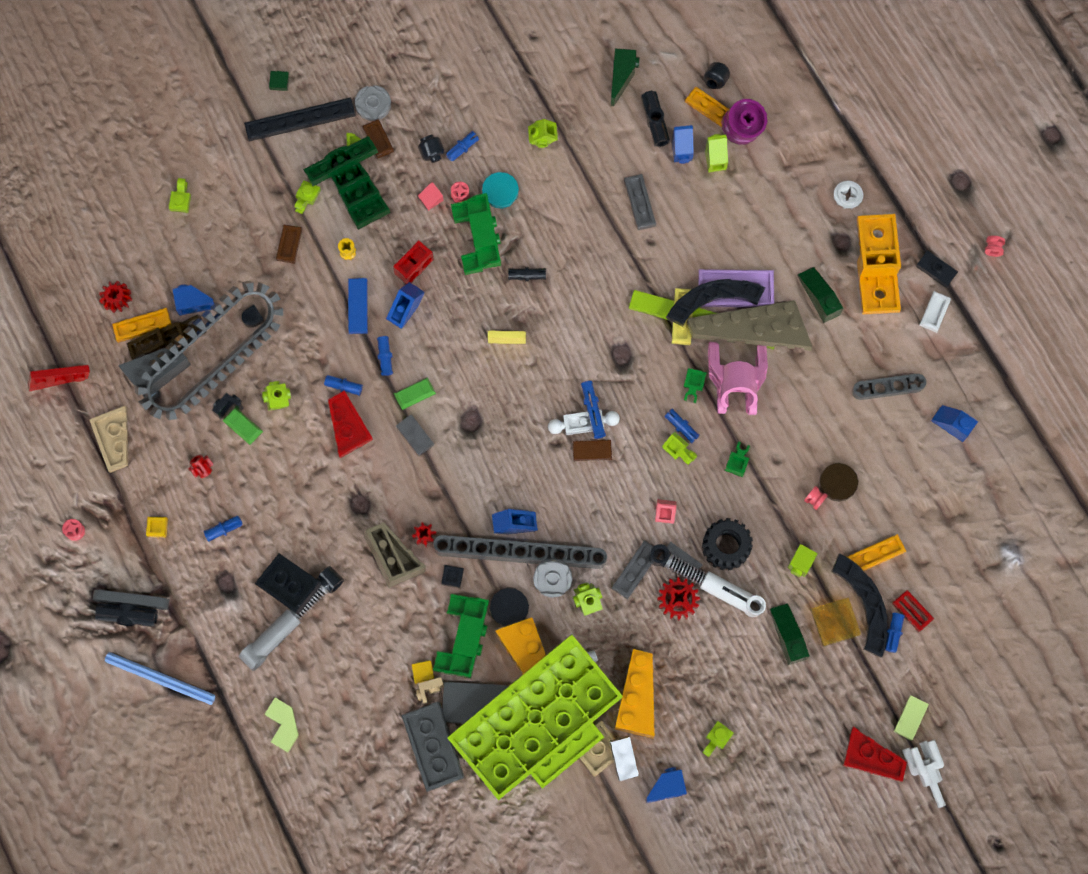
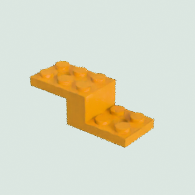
M896 215L858 216L860 256L857 260L862 315L900 313L901 305L897 274L901 268ZM880 230L883 236L877 238L873 235V231ZM882 291L885 297L879 299L875 296V292Z

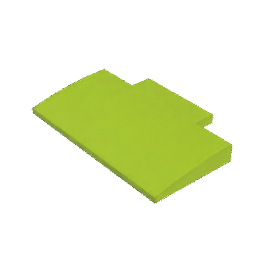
M571 634L447 738L494 796L500 800L530 774L543 789L601 741L604 735L593 722L623 696Z

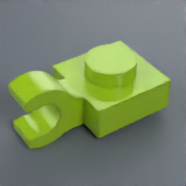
M178 178L177 192L171 191L170 211L189 212L191 194L186 193L188 186L186 179Z
M303 180L295 195L296 199H298L294 206L296 208L295 212L303 214L307 204L313 205L321 188L316 185L312 186L311 183Z
M676 432L672 433L662 446L675 460L681 457L688 465L697 457L695 452L686 449L689 444Z
M717 721L706 736V739L710 742L702 753L709 757L716 747L722 750L734 732Z

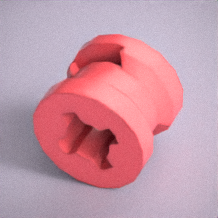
M456 182L451 187V196L455 203L468 200L470 197L469 187L465 182Z
M988 236L985 254L993 257L1002 256L1004 253L1002 247L1005 245V239L1000 236Z
M815 486L804 501L812 504L813 508L817 510L828 495L821 493L819 488Z
M69 519L63 524V533L70 540L78 541L85 535V527L78 520Z

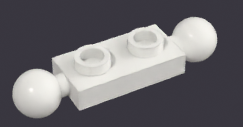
M599 410L603 427L604 423L609 426H615L619 423L620 417L617 412L609 411L605 416H602V411ZM588 412L563 415L564 422L553 419L548 423V430L552 434H559L563 429L566 430V435L593 432Z

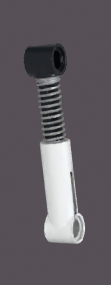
M657 544L650 550L648 559L652 565L671 568L670 570L677 571V574L680 573L683 577L686 576V579H692V582L696 581L695 584L699 583L698 585H700L702 590L744 611L749 617H757L764 612L766 602L761 596H755L710 571L705 573V571L702 572L701 569L699 570L695 566L692 567V564H686V561L683 562V559H677V556L672 555V552L665 545ZM654 552H662L664 558L662 560L656 559ZM751 602H756L759 605L758 611L751 609Z

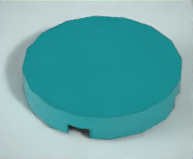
M497 172L486 178L483 183L482 194L487 193L489 204L492 207L503 209L511 206L518 198L519 186L512 175Z

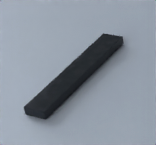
M350 97L245 122L244 124L250 142L355 117L356 115Z

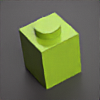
M800 544L787 568L791 570L790 572L793 575L805 577L818 553Z

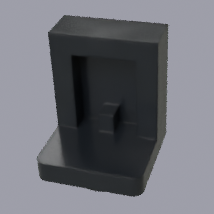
M225 393L221 399L219 398L215 401L212 411L221 420L232 406H235L240 411L244 408L240 398L234 394L230 396L228 393Z

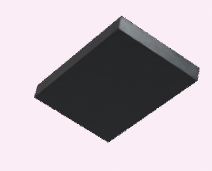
M278 553L255 582V585L299 615L321 587L322 583Z

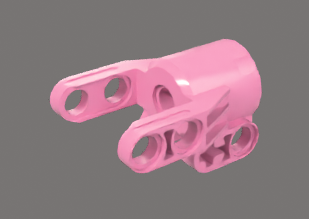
M709 342V378L717 388L718 414H726L727 407H729L728 394L730 392H745L746 413L748 415L757 414V392L766 379L768 368L767 346H757L756 366L742 361L720 365L719 344L717 342Z

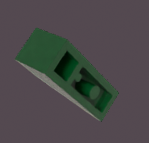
M615 48L611 106H615L635 75V68H639L640 57H636L637 50Z
M815 267L797 275L823 323L841 315L843 310L842 304Z
M789 604L770 608L769 611L787 664L791 665L807 660L810 655Z

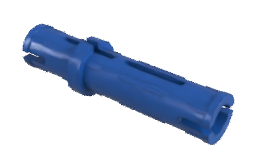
M585 381L581 383L585 398L583 402L587 406L594 438H603L606 436L597 403L599 399L595 395L593 382Z

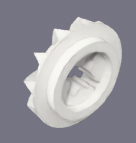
M843 181L836 186L834 199L837 205L842 206L843 209L850 208L852 210L862 202L863 191L857 183ZM850 190V196L852 197H850L849 200L846 201V196L843 194H846Z

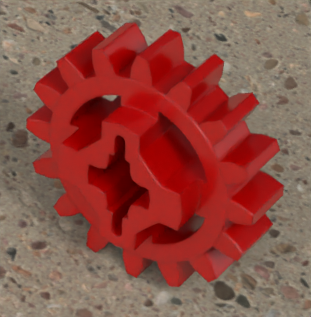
M677 577L676 582L669 579V585L663 583L662 586L665 590L659 589L658 593L662 596L657 598V601L662 602L659 605V609H665L663 615L669 613L671 620L674 616H677L678 621H680L681 616L688 619V613L694 615L695 611L693 608L698 609L699 607L695 602L700 601V597L695 596L699 592L698 589H692L694 583L688 585L687 579L680 582L679 577ZM674 587H682L683 589L676 590ZM666 593L670 597L668 605L666 603ZM689 593L692 599L691 605L689 604L690 602L687 601V596ZM683 595L681 601L673 604L676 597ZM674 609H682L683 611H674Z

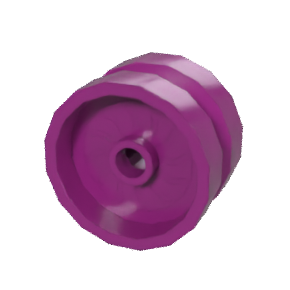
M739 100L724 114L722 130L731 142L738 145L749 144L765 130L768 122L767 113L764 107L755 100Z

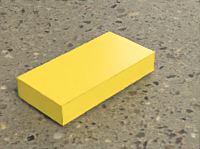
M488 331V343L526 344V332Z

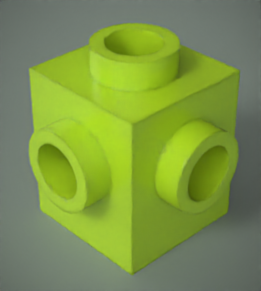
M541 119L528 126L530 144L536 145L539 148H545L558 140L555 122Z
M280 381L268 383L269 386H266L264 388L265 391L262 392L263 402L267 403L268 411L289 407L288 399H291L290 389L286 388V384H280Z
M582 583L577 589H574L576 595L573 597L576 608L580 607L584 616L603 609L600 602L602 594L599 587L595 588L592 583Z

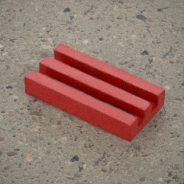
M908 590L892 603L901 614L905 615V618L918 632L922 631L935 619ZM906 596L928 620L925 621L904 597ZM899 602H901L922 625H920Z

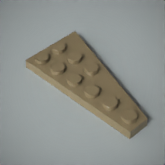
M795 300L693 317L687 320L691 336L695 339L714 341L716 339H725L733 343L735 341H743L745 344L770 347L781 345L787 346L789 349L800 347L804 348V350H812L811 341Z

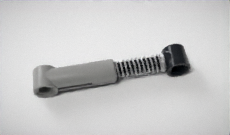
M331 566L325 568L317 577V580L322 585L299 615L287 609L253 643L242 650L239 658L252 671L262 665L267 656L301 623L299 619H302L301 617H304V614H307L306 612H309V609H312L311 607H314V604H317L316 602H319L322 596L324 597L328 592H335L342 585L344 578Z

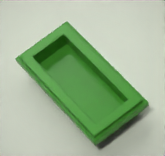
M427 377L394 393V396L401 409L404 410L435 395L436 392Z
M236 407L222 420L249 445L263 432Z

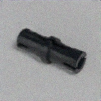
M508 268V280H525V282H529V280H546V268Z

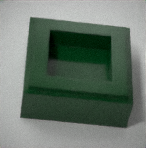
M271 71L269 89L288 91L289 72Z

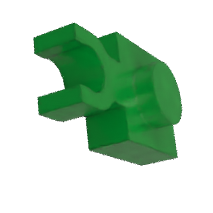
M688 368L684 387L689 388V391L685 394L684 401H687L689 395H693V403L696 404L697 390L703 391L707 372Z
M738 441L735 448L736 453L731 451L724 471L743 477L749 458L745 457V455L749 451L750 445H747L746 450H741V442Z

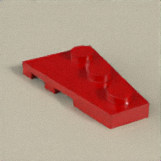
M89 365L30 371L28 380L29 392L70 382L84 381L89 377Z
M345 390L328 399L339 458L373 440Z
M854 726L852 727L843 766L903 782L907 761L889 749L884 748L869 736L861 733Z

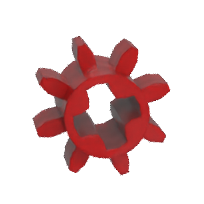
M199 454L190 460L191 466L188 469L195 478L198 476L205 478L211 474V466L214 464L207 455L203 457Z
M421 522L419 528L414 527L416 534H413L412 538H418L417 546L422 543L427 547V543H434L432 536L437 534L436 531H431L432 524L427 527ZM427 531L428 537L424 536L421 538L420 533H426Z

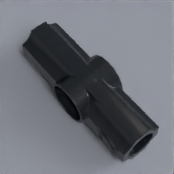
M647 91L641 95L647 117V125L650 128L654 146L663 147L670 143L664 120V112L661 109L657 92ZM657 117V118H659L660 120L655 121V120H653V119H651V118Z
M98 603L95 611V620L114 622L123 626L141 625L155 627L158 620V610L139 608L131 604L112 605Z

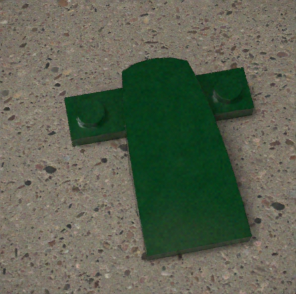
M369 136L349 146L334 149L324 159L303 169L312 186L330 177L332 178L336 190L358 230L391 213L379 190L370 179L369 174L360 164L361 161L378 153L376 146Z

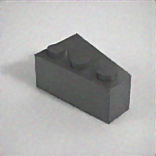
M164 348L118 366L134 386H145L146 380L138 376L141 369L150 375L154 369L147 365V363L154 359L160 365L163 361L156 355L163 351L169 357L172 353ZM183 353L153 379L150 386L151 396L191 365Z

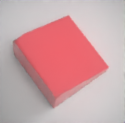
M433 182L418 195L428 211L444 201L443 195Z
M657 499L655 522L674 524L676 501Z

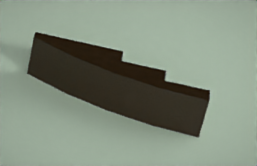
M197 314L183 322L177 321L163 329L158 327L126 343L132 360L164 349L170 343L177 346L180 345L174 340L179 335L184 336L187 341L190 337L183 331L187 327H191L196 333L199 329L192 323L197 318L202 320V317Z

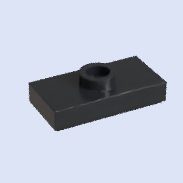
M928 250L916 265L918 269L946 288L958 273L957 270Z

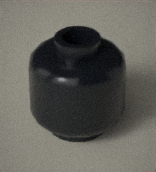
M720 62L711 63L704 74L706 85L711 89L723 88L730 77L729 68Z
M431 134L420 139L418 149L423 160L431 161V163L440 161L442 159L441 156L445 153L440 138L434 137Z

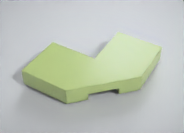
M274 698L264 714L281 725L271 743L289 753L299 736L294 711L289 705Z

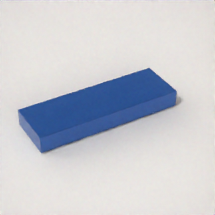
M367 278L348 279L349 334H368Z

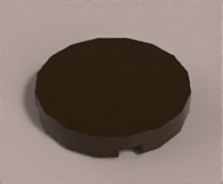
M835 463L824 469L820 475L819 485L822 493L828 495L827 498L840 502L846 501L854 495L859 481L857 474L850 466Z

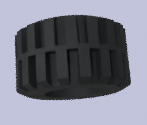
M726 518L723 521L719 519L717 523H712L710 528L707 529L702 543L703 555L707 557L708 563H713V567L716 568L718 566L720 570L728 568V571L733 570L735 567L737 569L749 557L753 547V538L750 537V530L745 529L746 525L738 523L739 520L731 521V518ZM722 535H730L735 538L739 546L737 552L733 554L721 552L716 545L717 538Z

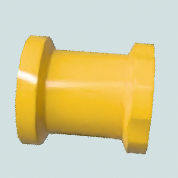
M349 238L339 241L338 250L342 259L352 260L356 256L354 242Z

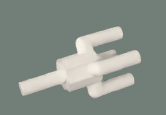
M935 740L919 743L925 760H922L918 747L903 749L902 752L913 776H920L923 787L930 786L938 808L945 806L946 804L937 784L942 781L939 769L943 768L944 762Z

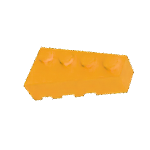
M532 617L495 630L496 636L522 674L546 656Z
M633 649L614 730L653 739L655 736L653 654Z

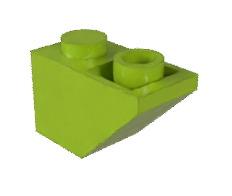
M714 134L707 139L705 157L708 173L727 170L728 150L726 135Z

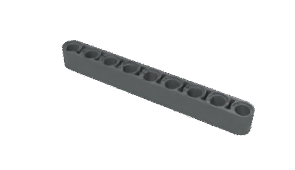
M447 535L436 537L433 543L435 552L439 556L539 564L548 559H556L554 554L560 551L565 556L563 559L557 560L563 561L569 567L601 569L606 565L607 561L606 552L601 548ZM440 542L448 544V547L444 550L438 549L437 546ZM464 543L468 546L467 549L462 552L458 551L457 546ZM479 545H484L487 547V550L484 553H478L476 548ZM504 547L506 552L503 555H499L496 553V549ZM518 548H522L526 553L523 556H517L515 551ZM537 550H543L545 555L542 558H538L534 553ZM576 553H581L584 559L576 561L573 556ZM599 554L604 560L597 563L593 560V556Z

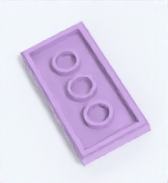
M699 269L698 285L720 279L745 280L766 287L757 305L738 299H721L701 307L752 308L774 304V270Z

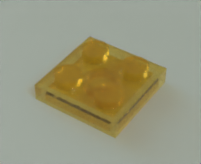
M849 597L810 609L823 647L861 636Z

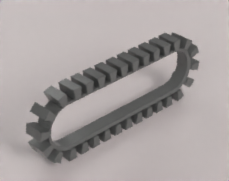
M251 281L242 282L244 292H240L234 286L228 290L235 297L231 300L228 295L224 294L219 299L226 305L224 308L215 302L210 307L217 313L215 316L206 310L201 315L208 321L206 324L197 318L192 323L199 329L196 333L193 328L187 327L183 331L190 337L187 341L182 335L174 339L182 346L177 349L175 344L170 343L165 347L172 355L168 357L163 351L156 355L163 361L162 364L159 365L154 359L147 363V365L154 369L150 375L141 369L138 376L145 379L146 382L145 386L135 385V393L138 395L145 394L146 398L138 401L140 406L147 410L151 405H154L149 414L158 419H161L162 410L166 411V418L168 420L177 419L174 410L178 408L184 414H187L191 410L190 407L184 404L187 400L193 406H196L200 402L199 399L193 396L196 392L202 398H205L209 394L203 388L205 384L213 390L218 386L212 380L214 376L221 382L227 378L220 371L224 368L230 374L236 369L229 363L232 359L235 364L240 366L245 361L238 355L240 352L244 356L250 357L254 352L247 347L249 344L254 349H258L263 345L255 338L259 336L261 340L266 342L271 337V335L264 331L268 327L277 332L280 325L272 322L274 315L283 316V308L273 307L272 303L281 300L278 294L272 291L268 296L264 295L269 286L259 282L256 291H253L254 282ZM252 294L259 295L265 300L268 307V315L265 322L181 399L170 406H160L153 401L150 395V386L153 379L243 297Z

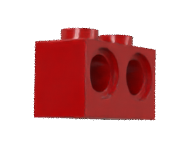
M418 240L393 266L394 274L405 284L412 283L434 260L433 252Z

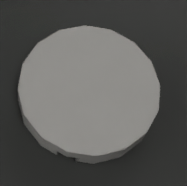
M377 85L362 88L355 97L357 113L368 121L383 119L391 109L389 93Z
M548 559L539 563L533 576L536 589L544 596L552 598L560 597L569 590L573 579L569 566L557 559Z

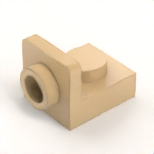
M439 677L418 683L419 689H416L418 700H423L424 705L428 704L425 692H429V694L440 692V688L444 687L442 678Z

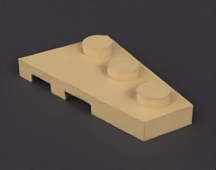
M123 406L90 419L108 471L111 473L128 466L127 407Z

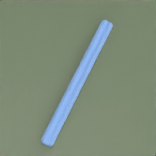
M108 652L105 657V662L209 705H212L215 700V695L111 652Z

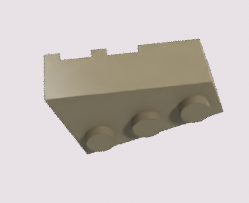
M384 522L365 531L364 537L388 588L425 572L426 566L413 555L410 549L405 547Z

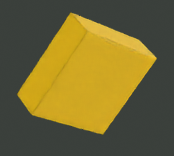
M147 516L146 536L166 538L168 518Z
M431 661L411 664L415 685L434 679Z

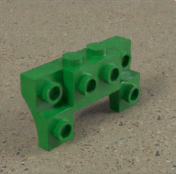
M487 193L475 195L468 200L451 204L454 224L469 221L475 252L461 255L464 274L483 272V269L501 266L498 244H501L499 233L495 234L494 227H497L496 217L491 215Z
M451 594L447 614L460 617L452 654L437 651L433 671L471 679L477 656L482 654L483 644H480L482 636L485 637L488 625H485V618L489 600Z

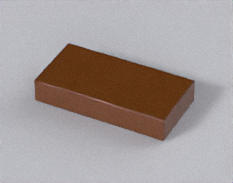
M379 119L362 126L366 137L369 136L377 148L378 153L375 154L377 159L394 152Z
M283 225L276 256L277 261L295 264L302 227Z
M611 440L573 441V460H612Z

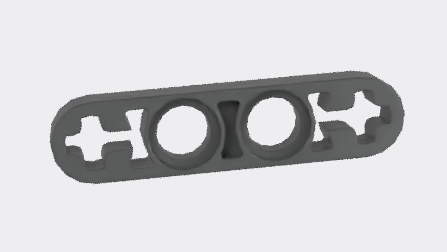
M910 374L859 381L854 385L852 394L858 400L918 393L925 388L926 378L921 374ZM915 379L921 382L919 387L916 384H911L908 389V384L913 383ZM900 381L903 383L904 388L897 390L894 388L893 383ZM882 384L885 387V391L882 393L877 392L875 385ZM869 385H871L872 394H870V390L865 391L863 395H861L860 392H857L859 387L865 390L870 387Z
M94 590L92 599L101 603L131 604L137 607L168 610L170 601L163 597L105 590Z

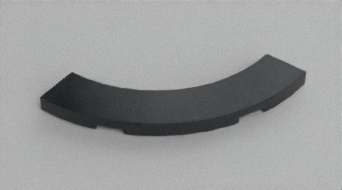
M720 279L710 281L691 289L681 297L671 308L666 319L683 327L689 316L701 306L721 299H738L757 305L766 287L745 280Z
M839 553L831 572L845 580L853 588L863 605L867 621V635L863 650L882 658L888 637L887 613L882 596L873 580L868 577L861 567Z

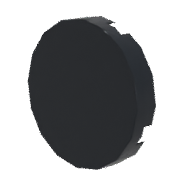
M515 588L502 589L491 600L490 612L492 618L503 627L523 621L528 615V600L521 591Z

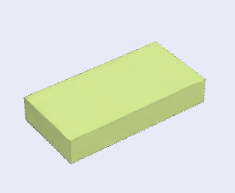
M910 695L893 732L912 741L929 704Z

